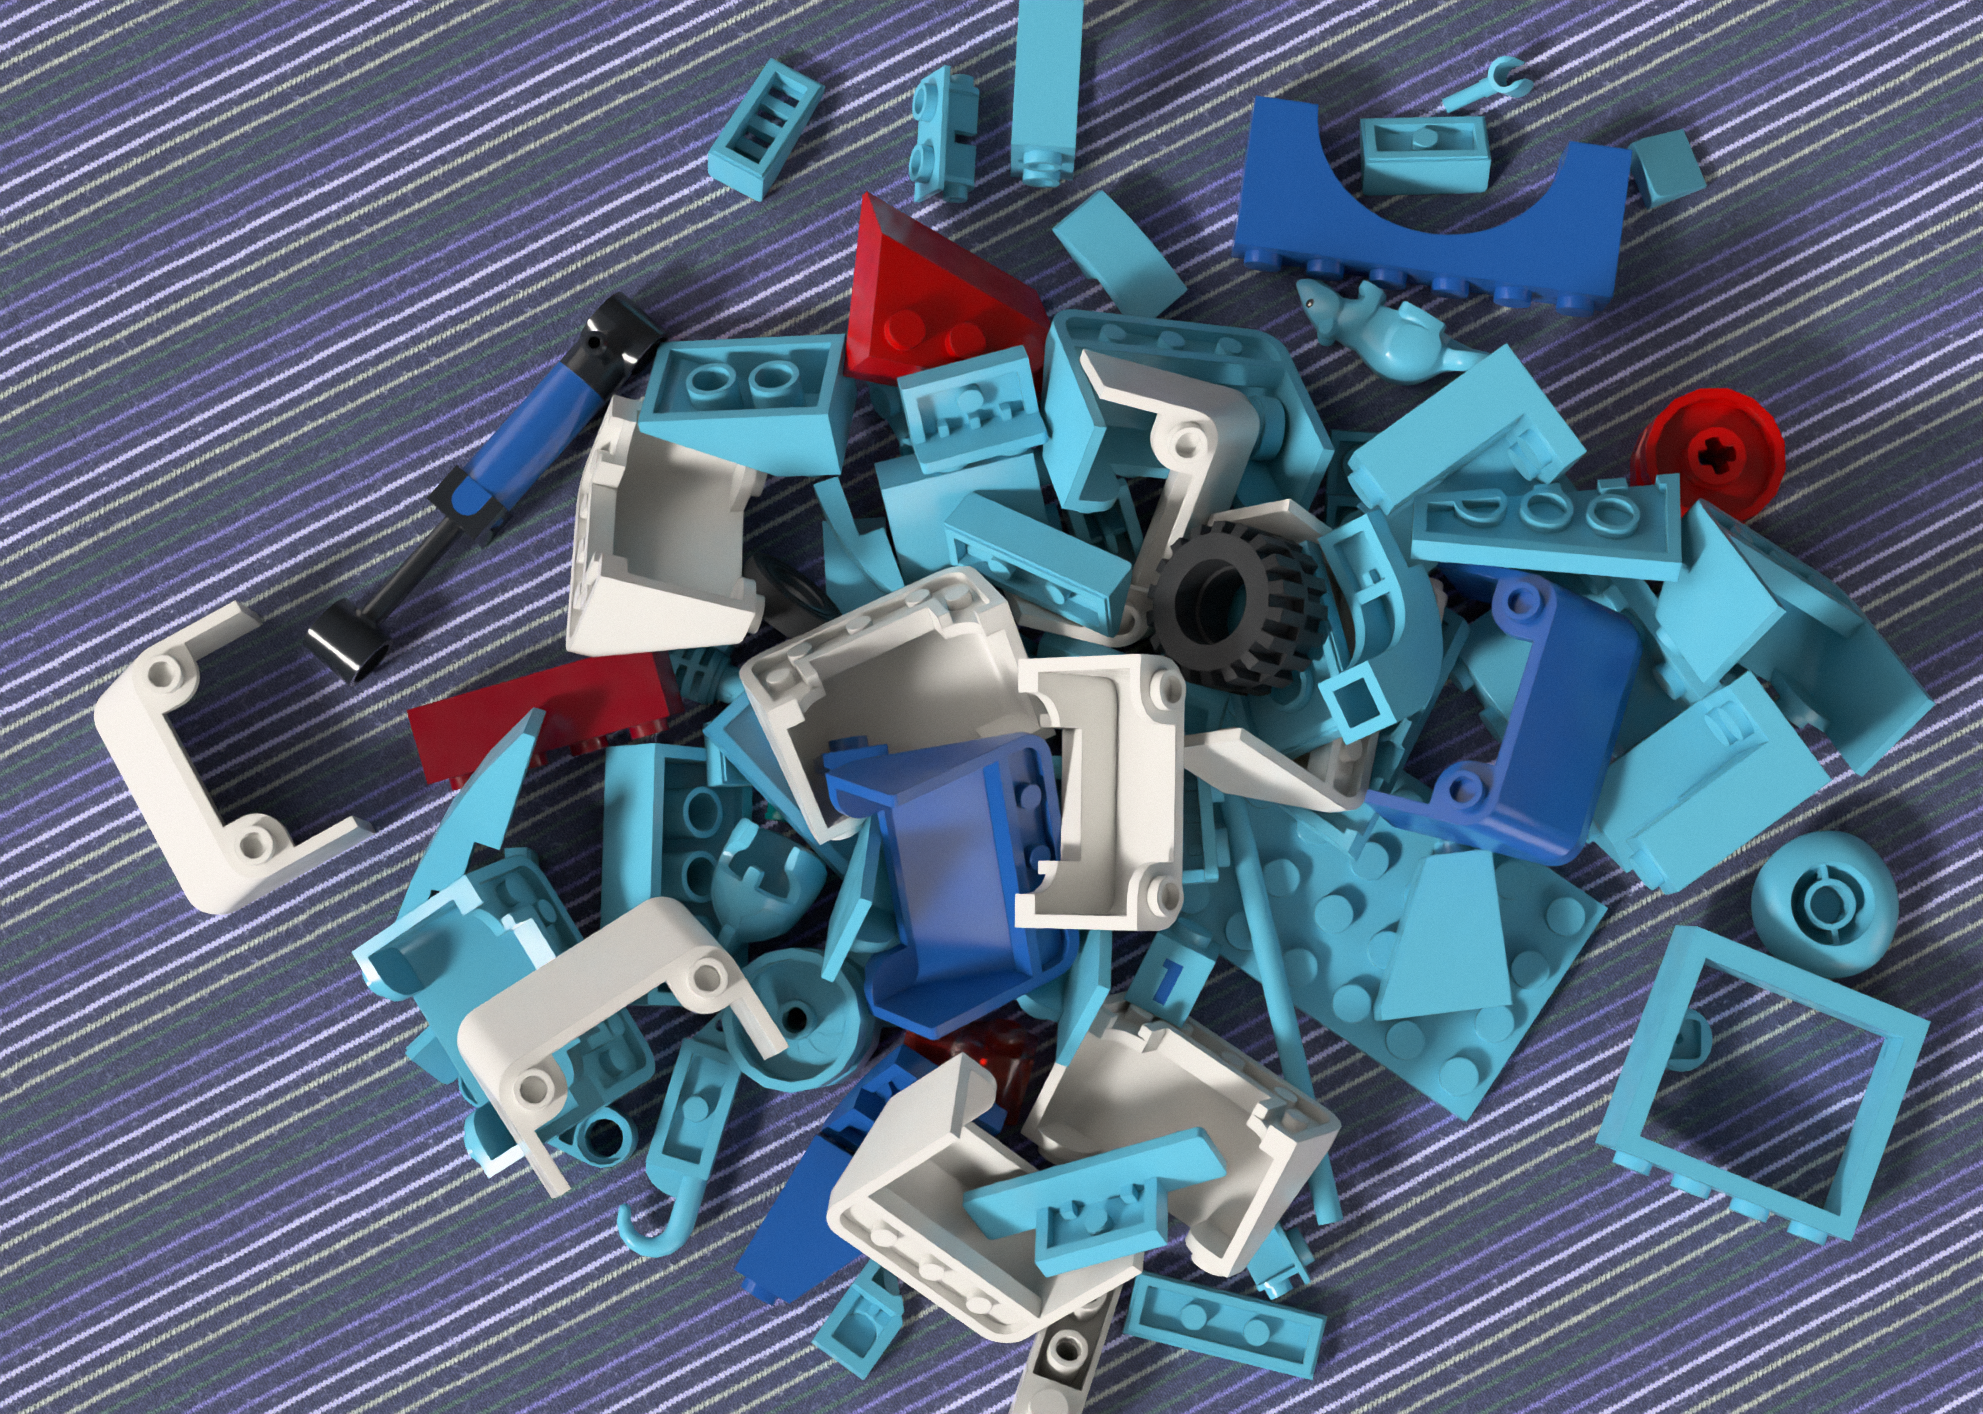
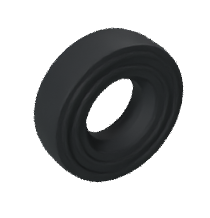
M757 552L742 566V577L753 579L756 582V594L765 597L762 618L787 637L792 639L842 616L838 607L822 589L784 561L769 554Z

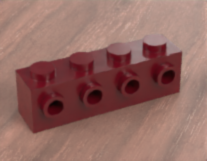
M668 650L589 657L406 710L427 784L449 779L452 791L462 789L490 750L533 707L545 710L546 714L528 770L549 764L546 751L568 745L571 756L574 757L609 747L606 734L629 728L632 740L669 730L666 717L685 711Z

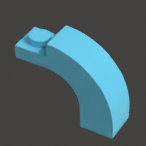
M1381 508L1366 513L1317 538L1348 603L1355 629V649L1348 667L1343 672L1317 684L1345 745L1397 723L1419 711L1432 696L1438 683L1442 666V625L1430 579L1423 563L1408 568Z

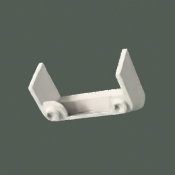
M1083 349L1079 359L1080 364L1100 399L1157 413L1150 435L1151 447L1160 463L1170 469L1132 571V579L1119 632L1114 638L1104 636L1004 589L1003 592L1018 625L1109 647H1124L1156 633L1155 628L1147 626L1146 612L1153 610L1154 602L1153 599L1147 598L1150 584L1157 585L1161 575L1155 570L1162 558L1170 560L1173 556L1170 546L1180 537L1191 540V529L1201 524L1207 525L1210 514L1230 509L1257 439L1260 420L1257 411L1249 399L1238 390Z
M1292 499L1213 513L1209 515L1207 526L1210 527L1213 526L1214 521L1241 523L1282 536L1297 544L1309 540L1318 543L1319 546L1320 543L1317 538L1333 531ZM1320 546L1352 660L1355 649L1353 618L1344 594ZM1230 727L1213 732L1184 735V768L1226 794L1328 813L1350 811L1359 808L1364 802L1369 788L1380 730L1348 745H1345L1342 737L1293 760H1290L1244 728Z
M236 600L143 651L100 696L94 710L96 728L185 895L198 910L214 915L233 913L376 834L370 822L350 816L295 846L285 826L277 819L265 814H248L228 825L225 824L167 714L187 703L197 691L200 681L197 660L263 625L256 612Z
M655 897L641 903L467 1014L459 1027L457 1046L463 1060L551 1198L559 1197L571 1189L534 1131L553 1119L562 1110L567 1099V1081L552 1053L666 981L677 1000L692 1012L711 1014L730 1005L764 1060L790 1047L735 960L681 902L673 898Z

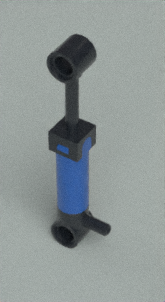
M619 291L609 297L589 318L580 334V339L462 469L456 465L427 497L445 515L438 525L361 610L347 598H342L332 604L310 627L304 637L303 646L348 686L355 687L366 679L384 660L394 643L393 639L380 628L381 624L463 533L467 534L482 549L488 545L513 517L509 513L510 509L627 380L638 376L656 358L659 343L667 342L669 332L623 292Z

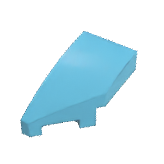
M870 1258L811 1341L812 1344L862 1380L867 1377L903 1325L902 1314L905 1311L902 1295L899 1292L897 1276Z

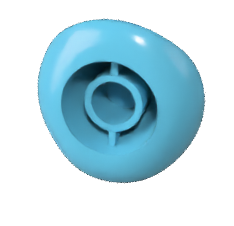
M1824 830L1807 833L1789 841L1766 861L1753 886L1751 911L1759 938L1775 958L1823 978L1836 979L1859 974L1872 967L1883 957L1892 942L1897 927L1899 898L1890 870L1869 844L1846 832Z

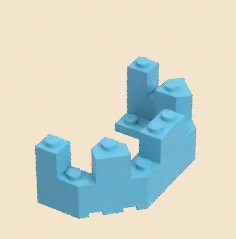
M1506 343L1354 451L1347 463L1353 470V473L1348 476V480L1355 493L1362 500L1357 505L1361 516L1381 508L1408 568L1423 563L1429 575L1438 568V561L1410 559L1412 513L1416 495L1499 488L1506 497L1522 496L1532 491L1534 485L1560 483L1563 492L1577 491L1565 473L1587 450ZM1509 568L1539 575L1625 615L1641 635L1643 642L1642 657L1612 753L1615 759L1609 763L1586 843L1590 844L1594 841L1626 873L1633 869L1649 889L1655 890L1657 887H1660L1665 895L1680 892L1832 781L1750 670L1723 684L1718 681L1711 689L1702 683L1686 659L1677 656L1659 639L1656 631L1661 625L1655 617L1659 600L1644 580ZM1491 609L1469 625L1471 628L1470 634L1448 677L1460 691L1465 692L1469 688L1472 690L1485 708L1479 713L1480 719L1490 734L1502 744L1532 643L1517 640L1506 635L1496 624Z

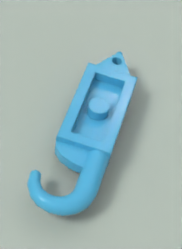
M723 1010L691 1039L683 1038L645 1161L646 1173L652 1184L663 1193L676 1198L665 1231L655 1237H646L639 1234L634 1229L631 1221V1206L624 1203L619 1207L617 1226L620 1237L629 1249L641 1256L659 1258L673 1254L685 1245L694 1229L742 1075V1071L726 1047L724 1031L722 1032L717 1028V1022L722 1019Z

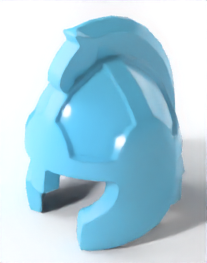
M742 818L733 829L719 857L711 883V899L714 911L722 926L717 940L718 943L731 957H734L749 942L766 941L785 934L803 917L821 892L827 878L826 863L819 855L778 832L759 828L753 821Z

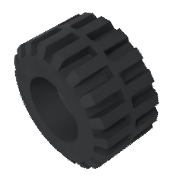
M1214 521L1212 527L1201 524L1191 529V540L1180 537L1170 546L1173 556L1170 560L1164 558L1160 560L1155 571L1161 575L1157 585L1150 584L1147 598L1154 600L1153 610L1146 612L1147 626L1156 629V633L1150 639L1154 651L1163 653L1165 657L1172 659L1179 667L1185 681L1237 695L1271 694L1272 686L1283 689L1294 682L1292 671L1304 672L1312 662L1307 654L1311 647H1320L1324 635L1317 633L1319 623L1328 619V606L1320 604V597L1327 593L1324 579L1313 576L1319 567L1313 557L1303 554V547L1292 540L1248 525L1229 521ZM1245 584V611L1239 625L1229 635L1227 626L1229 606L1237 590Z

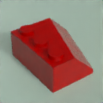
M866 191L862 195L843 376L899 388L897 377L1023 345L1029 358L1037 402H1039L1042 394L1045 341L1051 323L1037 291Z

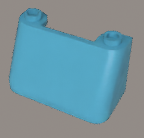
M512 855L465 874L352 951L362 969L365 983L375 994L394 1002L403 1001L410 997L414 998L479 1105V1108L471 1112L465 1119L464 1143L470 1156L480 1163L488 1178L524 1158L525 1155L463 1060L457 1046L459 1027L467 1014L584 940L544 873L533 861L522 855ZM626 1007L552 1053L567 1081V1099L562 1110L553 1119L534 1131L542 1144L545 1145L640 1086L654 1075L655 1061L653 1053Z

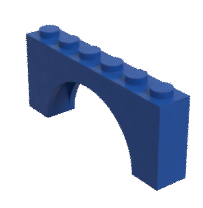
M1256 95L1251 111L1231 250V258L1244 259L1243 265L1245 267L1263 272L1280 271L1281 265L1306 268L1307 276L1325 281H1340L1343 279L1344 274L1369 277L1368 282L1378 288L1387 290L1405 289L1406 283L1431 286V293L1433 295L1449 299L1468 298L1469 292L1493 295V302L1495 304L1510 308H1528L1531 306L1532 301L1555 304L1556 312L1572 317L1593 316L1594 310L1603 311L1613 299L1633 150L1569 141L1559 157L1557 171L1549 190L1535 205L1509 222L1479 232L1451 235L1425 233L1396 225L1381 218L1358 202L1343 187L1332 171L1322 149L1318 128L1319 104Z

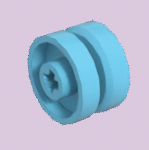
M818 947L788 948L764 953L741 970L790 1047L764 1060L730 1005L723 1009L722 1026L726 1047L740 1070L765 1088L788 1093L841 1084L862 1070L878 1047L883 1019L868 1014L864 992L865 969L846 956L834 982L822 979L825 949ZM802 1014L807 1016V1024L804 1029L801 1028L798 1018Z

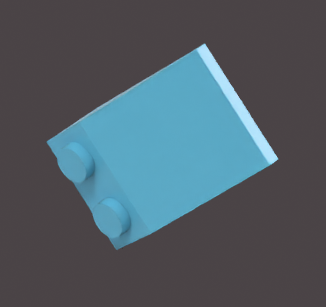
M846 334L660 342L638 419L640 432L777 477L840 475L858 395L855 378L843 376L847 343Z

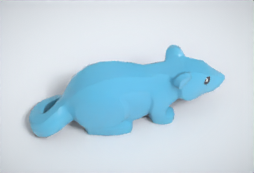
M1307 278L1300 279L1296 283L1303 310L1317 330L1318 342L1323 346H1331L1337 340L1343 346L1355 351L1371 371L1387 383L1400 386L1416 385L1442 372L1468 371L1491 354L1472 349L1450 338V336L1444 333L1447 327L1445 323L1407 301H1403L1398 310L1383 306L1386 302V294L1368 281L1363 280L1360 284L1358 299L1343 298L1333 288L1320 280Z

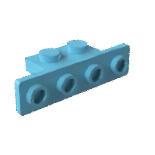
M1194 1127L966 1191L963 1193L962 1206L989 1240L1003 1238L1036 1228L1035 1264L1047 1278L1168 1245V1192L1226 1176L1227 1162L1205 1129Z

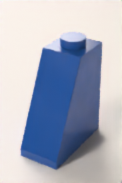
M820 1133L815 1135L734 1268L735 1271L745 1276L740 1285L744 1290L771 1306H774L778 1298L790 1304L863 1254L834 1233L826 1219L831 1191L855 1154Z

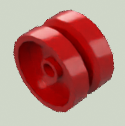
M1699 388L1674 399L1639 434L1630 457V486L1655 485L1657 475L1680 473L1681 517L1699 498H1702L1745 524L1748 520L1755 517L1778 492L1786 471L1785 441L1774 417L1754 398L1729 388ZM1698 457L1706 458L1712 465H1701Z

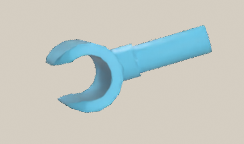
M1511 56L1498 57L1489 67L1488 77L1442 99L1447 113L1498 92L1513 98L1527 95L1533 88V81L1526 78L1520 79L1507 86L1506 82L1509 71L1520 67L1525 62Z

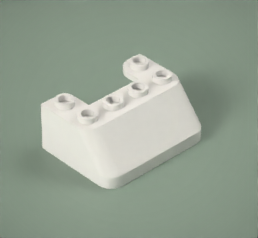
M961 1052L889 1099L832 1189L826 1219L834 1233L982 1337L1000 1343H1014L1030 1337L1143 1272L1144 1251L1046 1278L1035 1264L1036 1228L995 1240L986 1238L963 1208V1193L1039 1170L972 1122L973 1119L985 1113L993 1106L997 1083L987 1069L964 1052Z

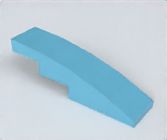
M533 707L490 750L453 799L423 853L396 921L433 897L435 890L440 892L467 874L477 843L500 850L513 817L546 714L545 710Z

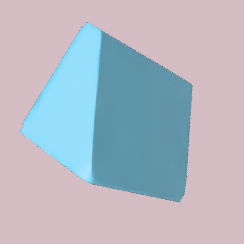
M1485 116L1360 119L1361 184L1364 195L1483 193L1487 190L1491 155Z

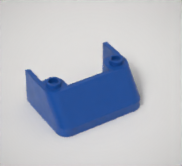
M1438 562L1437 567L1464 598L1492 604L1493 618L1506 635L1517 640L1532 643L1496 764L1494 766L1472 760L1452 764L1439 776L1430 804L1370 789L1367 790L1364 802L1395 828L1547 866L1566 864L1580 854L1587 840L1642 657L1643 642L1641 635L1625 615L1539 575L1504 567Z

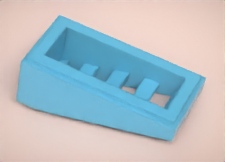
M770 58L709 150V175L755 201L761 202L776 180L825 93V86ZM773 87L798 100L799 103L796 108L769 95L768 93ZM759 109L785 122L784 126L781 128L758 116ZM748 131L770 143L771 146L769 149H766L745 138L746 132Z

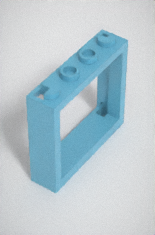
M1675 925L1595 1143L1615 1150L1616 1153L1612 1162L1626 1169L1649 1176L1652 1166L1674 1174L1670 1186L1707 1200L1711 1189L1728 1195L1732 1197L1728 1209L1764 1223H1766L1769 1213L1788 1219L1790 1223L1787 1232L1797 1237L1807 1239L1822 1246L1825 1245L1828 1235L1851 1242L1931 1021L1698 926ZM1703 964L1885 1038L1823 1209L1640 1136Z

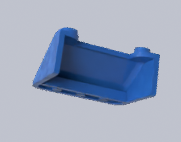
M1015 732L854 760L825 773L829 797L832 805L838 812L857 819L866 818L877 813L900 944L888 950L873 953L866 963L864 992L868 1014L930 1040H937L1056 979L1071 967L1079 949L1078 929L1015 927V894L1034 892L1042 884L1046 874H1038V861H1061V814L1051 751L1043 738L1028 732Z

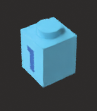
M1179 918L1169 928L1157 931L1127 990L1124 1000L1182 1029L1216 963L1222 945L1212 940L1213 934L1203 925L1187 918Z

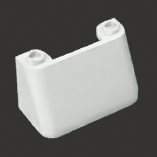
M613 395L587 459L577 496L566 650L585 656L600 657L741 643L747 632L755 634L758 631L765 607V597L756 594V582L753 579L742 577L744 509L750 496L759 497L761 495L767 473L641 433L638 419L643 402Z
M955 566L931 574L824 623L809 632L759 653L749 659L739 671L740 679L810 832L820 845L830 840H843L855 835L861 830L863 822L868 818L857 819L838 812L831 803L826 777L815 773L813 759L823 753L830 752L829 741L867 735L869 746L887 744L889 754L1015 732H1028L1040 736L1044 740L1056 735L1054 728L1040 727V714H1048L1040 698L1031 693H1018L1019 659H1028L1008 601L971 566Z
M1148 654L1019 659L1018 693L1037 695L1044 703L1048 714H1040L1041 728L1063 729L1061 861H1038V874H1046L1042 884L1034 892L1015 894V927L1160 931L1169 928L1175 922L1184 901L1182 868L1184 706L1186 683L1179 667L1170 658Z
M1127 991L1108 995L1070 1065L1066 1067L1055 1062L1020 1133L1039 1145L1038 1151L1046 1160L1056 1165H1062L1109 1152L1116 1148H1123L1166 1136L1177 1131L1194 1127L1204 1128L1226 1160L1227 1174L1221 1178L1168 1192V1212L1190 1227L1185 1242L1192 1252V1261L1199 1268L1212 1275L1225 1276L1226 1278L1241 1273L1331 1148L1342 1127L1341 1122L1326 1107L1190 1016L1187 1017L1181 1029L1124 1000Z

